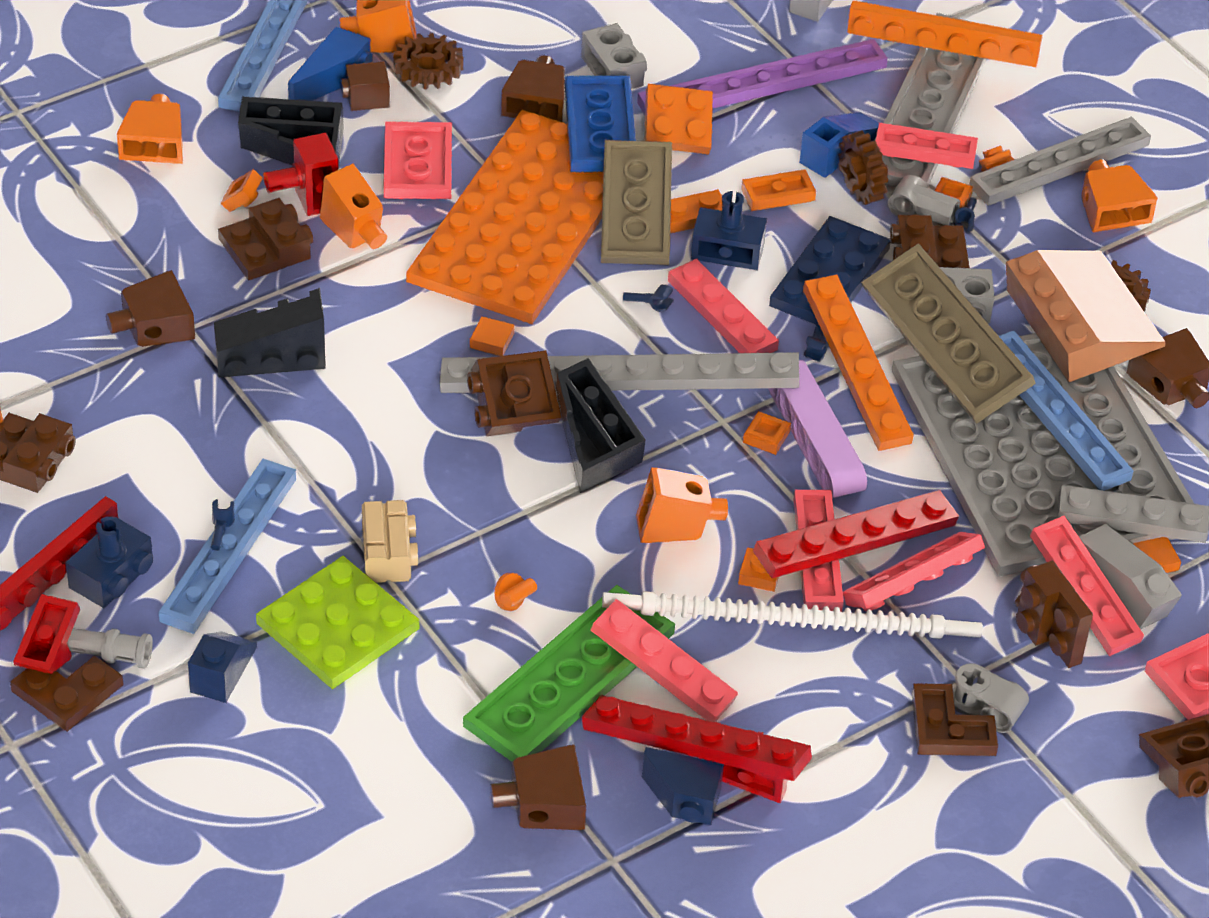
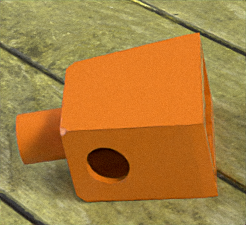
M357 0L356 16L340 18V28L370 38V53H394V51H397L398 43L405 44L406 37L413 40L417 39V30L410 0Z
M155 94L151 97L150 101H133L117 131L119 160L183 164L180 105L170 102V99L164 94Z
M1096 160L1089 166L1088 172L1085 174L1082 201L1092 232L1152 223L1158 197L1132 166L1109 167L1105 160Z
M350 164L325 176L320 219L349 248H355L364 243H367L371 249L381 247L387 240L386 233L381 229L383 206L354 164Z
M651 467L636 513L640 542L656 543L697 540L701 538L707 520H726L728 501L726 498H711L708 480L704 476Z

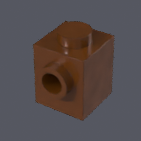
M385 61L346 65V78L341 79L342 98H348L351 111L390 108V82Z

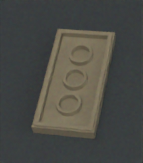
M605 140L601 263L669 265L672 142Z

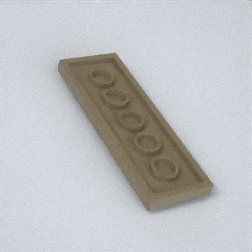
M919 243L861 282L868 295L976 424L1036 384L1033 375Z

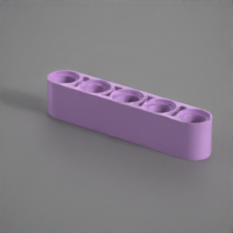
M799 360V388H768L784 420L791 423L790 431L823 490H831L832 498L865 491L867 488V476L861 460L808 366L803 360Z

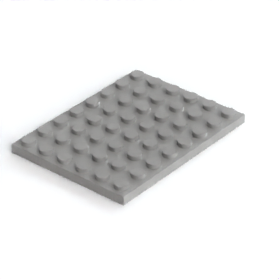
M1036 333L1019 336L1133 469L1131 481L1105 491L1194 504L1114 366L1068 382ZM920 356L893 361L892 373L975 533L981 534L985 545L984 550L998 577L1023 572L1032 565L1038 566L1046 563L1045 558L1031 539L1030 534L1033 528L1057 519L1061 485L1098 490L1097 487L1020 395L976 424ZM1070 523L1078 536L1098 528ZM1115 530L1132 544L1161 537Z

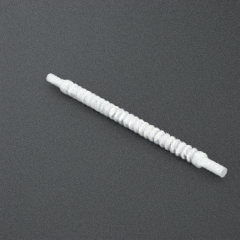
M643 591L642 595L603 592L602 597L603 608H608L617 599L630 610H640L642 615L653 616L655 612H659L660 616H664L665 612H669L671 617H675L676 613H680L682 618H686L687 614H691L693 619H696L698 615H703L704 620H707L709 616H713L715 621H718L719 617H724L726 622L733 617L738 623L742 618H745L747 623H751L752 619H756L758 624H762L763 620H767L769 625H772L774 621H778L780 626H783L785 622H789L791 627H794L795 623H800L802 628L806 624H811L813 629L820 624L823 629H827L828 625H831L834 630H837L839 626H843L845 631H848L850 627H854L856 632H859L860 628H865L867 633L871 629H875L878 634L882 630H886L889 635L896 630L898 635H902L904 631H907L909 636H913L914 632H918L920 637H924L925 633H928L930 638L941 639L944 635L981 638L983 632V624L981 622L945 620L943 615L934 614L930 618H926L925 614H921L919 618H916L914 613H910L909 617H905L903 612H900L898 616H894L892 611H889L887 615H883L881 610L877 614H872L870 609L863 614L859 608L856 609L855 613H852L850 608H846L844 612H841L839 607L829 611L828 606H824L823 610H818L817 605H814L812 609H808L806 604H803L801 608H797L795 603H792L790 607H786V604L783 602L778 607L775 606L774 602H770L769 606H765L763 601H759L758 605H754L752 600H748L747 604H743L741 599H738L736 603H732L730 598H727L726 602H721L719 597H716L715 601H710L708 596L704 600H699L697 595L690 600L687 595H683L682 599H678L676 594H672L671 598H667L665 593L657 597L655 592Z

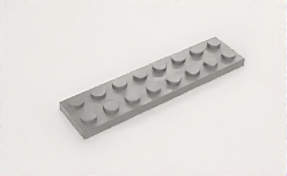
M937 13V14H936L937 16H943V17H948V18H954V19L964 20V19H960V18L948 16V15L941 14V13ZM920 47L884 123L953 134L987 59ZM883 155V162L888 168V176L886 177L889 181L884 184L897 187L904 176L916 175L922 178L927 186H929L938 164Z

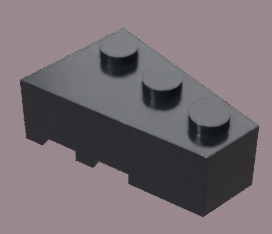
M242 96L238 119L241 148L292 165L294 163L293 139L327 133L338 157L339 168L344 132L342 103Z
M320 288L309 291V297L291 303L288 298L278 301V307L258 313L257 309H253L214 322L219 378L326 369L324 313Z
M587 358L558 372L556 395L580 493L642 463L646 439L590 359Z

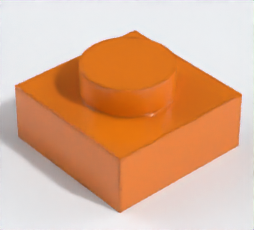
M252 169L232 181L220 204L229 212L240 206H249L258 196L256 190L263 177Z
M747 547L739 573L738 584L775 592L779 577L772 579L754 554V548Z

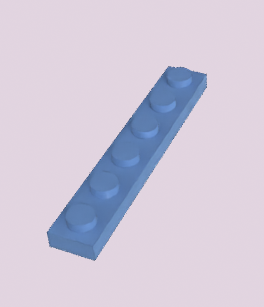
M308 0L268 1L218 97L219 108L240 112L242 96L259 97Z
M1015 331L1000 335L999 337L1033 375L1036 382L1035 385L1021 393L1020 397L1097 489L1105 491L1131 481L1133 469Z
M264 458L261 460L233 501L235 522L233 525L226 527L220 550L215 551L211 549L213 531L160 609L159 622L192 634L196 632L297 480L296 469Z

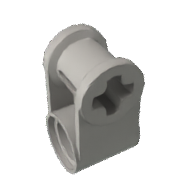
M965 664L957 670L955 676L957 686L953 688L955 710L965 715H995L996 731L999 733L1009 732L1029 703V696L1023 687L977 664ZM976 675L978 676L977 683L973 684ZM967 694L966 701L963 703V695Z

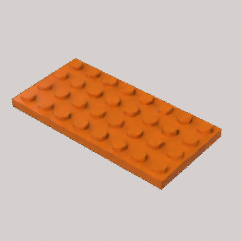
M521 110L407 270L406 282L533 324L602 219L604 172H570L567 124Z

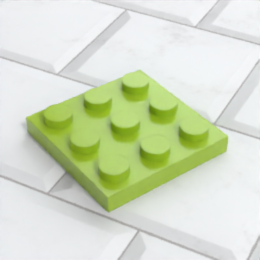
M341 556L256 613V624L332 690L419 630L418 617L344 556Z

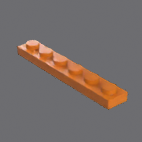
M852 0L847 29L849 34L1037 68L1043 36L1042 34Z
M838 275L805 281L803 287L804 294L878 451L912 444L914 434Z

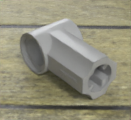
M906 175L901 179L889 197L888 207L896 216L931 215L932 221L952 226L955 212L959 209L961 201L928 189L926 182L916 175Z

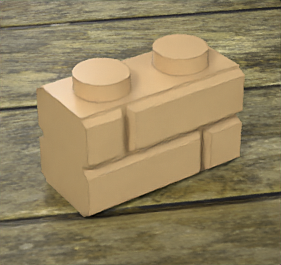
M393 500L382 503V501L364 502L362 504V532L365 574L376 583H383L387 580L391 582L409 581L411 579V566L418 565L417 543H410L409 539L416 537L415 515H408L407 502L404 500Z

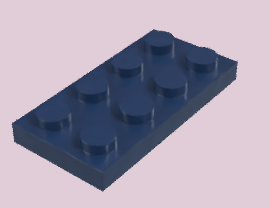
M829 216L770 296L769 306L817 325L818 321L803 291L804 282L837 274L852 303L863 287L861 282L872 275L889 251L891 239Z

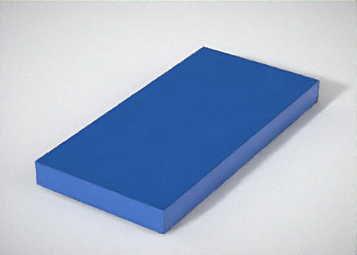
M565 76L570 172H604L605 140L636 141L630 76Z

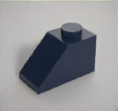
M222 631L203 634L188 661L190 693L227 703L257 648V642Z
M646 747L643 758L642 778L671 817L683 819L690 823L712 824L721 791L724 764Z

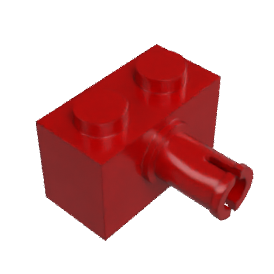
M327 133L293 139L294 163L292 167L263 173L265 188L269 194L295 187V191L307 216L320 214L324 177L339 170L338 157Z

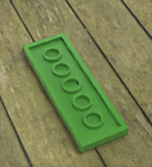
M618 585L607 592L630 594ZM602 598L463 716V727L512 762L518 757L542 752L585 714L601 695L605 696L629 675L637 666L590 631L593 623L607 609L602 607ZM632 610L668 639L675 634V623L665 616H660L659 612L649 616L642 615L640 610Z

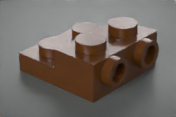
M280 197L248 208V219L218 229V239L248 281L311 259L310 244L313 243L311 229L307 224L300 226L295 207L291 203L285 205Z
M897 215L896 224H891V244H896V247L893 249V260L919 243L939 267L970 268L963 226L933 225L931 215Z
M546 350L477 359L471 369L472 372L467 374L469 392L471 394L477 393L479 406H476L474 411L475 421L478 428L484 427L486 437L521 432L524 427L558 423L562 418Z
M9 412L3 419V422L0 423V480L39 493L45 483L54 478L57 467L65 456H70L74 450L76 438L73 436L72 424L41 413L33 421Z
M1053 560L1026 568L1020 575V580L1023 583L1021 594L1015 600V606L1018 608L1016 622L1022 633L1029 636L1035 646L1049 641L1053 653L1060 656L1068 668L1082 664L1093 617L1092 611Z
M1209 714L1139 734V748L1159 766V780L1178 798L1201 797L1209 791Z

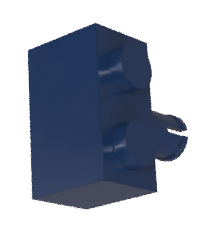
M733 191L723 194L722 211L700 207L693 231L691 260L697 259L703 262L758 271L765 244L767 218L742 214L744 196L736 192L735 203H733Z
M104 517L101 519L102 524L97 522L96 531L98 534L66 562L69 588L102 608H105L115 598L123 595L127 586L139 575L145 574L153 563L151 537L117 517Z

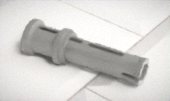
M73 628L67 645L70 652L100 656L106 663L114 664L116 660L136 663L138 668L145 669L151 658L153 641L152 636L146 633L139 637L121 634L120 630L113 628L105 633Z

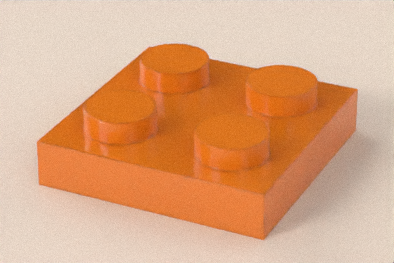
M648 84L645 100L644 141L672 142V150L709 154L712 148L713 91Z

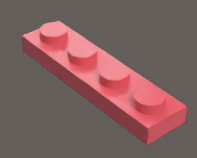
M697 259L668 271V282L739 353H773L778 350L779 340Z
M831 490L794 491L793 501L796 530L835 519ZM839 559L800 570L803 603L807 605L808 609H812L814 605H817L818 610H823L824 606H828L829 611L839 607L842 612L844 600Z
M1065 515L1033 528L1030 537L1046 562L1054 561L1092 611L1093 617L1090 628L1108 656L1141 643L1144 637L1143 632Z
M958 532L843 591L846 606L863 608V611L878 609L885 604V599L893 595L900 596L913 591L914 584L922 580L928 581L944 574L943 569L951 565L956 566L971 561L974 553L985 548L981 534Z
M616 599L592 625L590 631L705 720L716 722L735 701L738 695L737 691Z

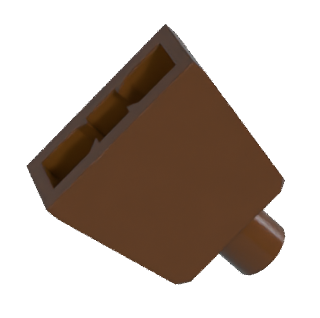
M547 55L537 57L536 61H518L502 89L501 116L516 118L521 110H525L563 122L565 68L562 65L555 64L554 60Z
M172 270L124 288L121 291L122 310L106 314V321L111 334L130 330L136 344L141 347L195 339L194 314Z
M1188 328L1163 336L1165 347L1129 360L1126 372L1128 376L1163 405L1169 406L1186 399L1194 408H1200L1209 401V392L1206 390L1209 382V360Z
M575 744L518 757L512 761V782L490 784L492 807L516 806L518 823L522 828L585 830L586 800Z

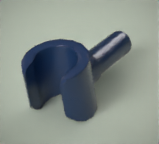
M975 198L969 199L966 208H960L955 212L954 226H957L960 222L968 223L967 231L972 232L975 219L973 210L977 203Z
M662 284L654 293L624 292L623 301L649 303L654 310L664 312L674 301V299L668 298L673 289L668 285Z
M819 323L815 327L813 336L807 337V348L804 351L805 357L817 362L822 361L828 348V343L821 341L823 332Z
M218 499L212 502V523L215 525L211 543L212 550H220L226 527L233 525L235 522L233 501L230 502V507L226 509L218 508Z

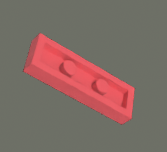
M879 123L876 143L884 156L950 165L958 168L973 169L978 142L977 137Z

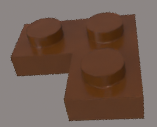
M94 655L67 678L57 671L49 674L26 668L10 681L11 692L68 732L123 686V676Z
M913 683L912 702L918 755L996 756L998 740L995 715H955L952 684Z

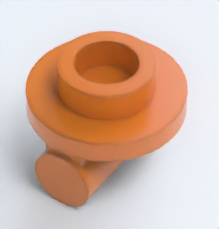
M1000 145L984 151V159L979 160V164L982 166L981 172L1015 159L1011 156L1010 149L1003 151Z
M505 573L498 579L495 586L496 603L503 610L514 611L522 605L526 597L537 591V584L532 578L523 580L519 574Z

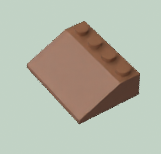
M1036 250L1006 261L1008 293L1068 382L1165 347L1164 339L1101 251Z

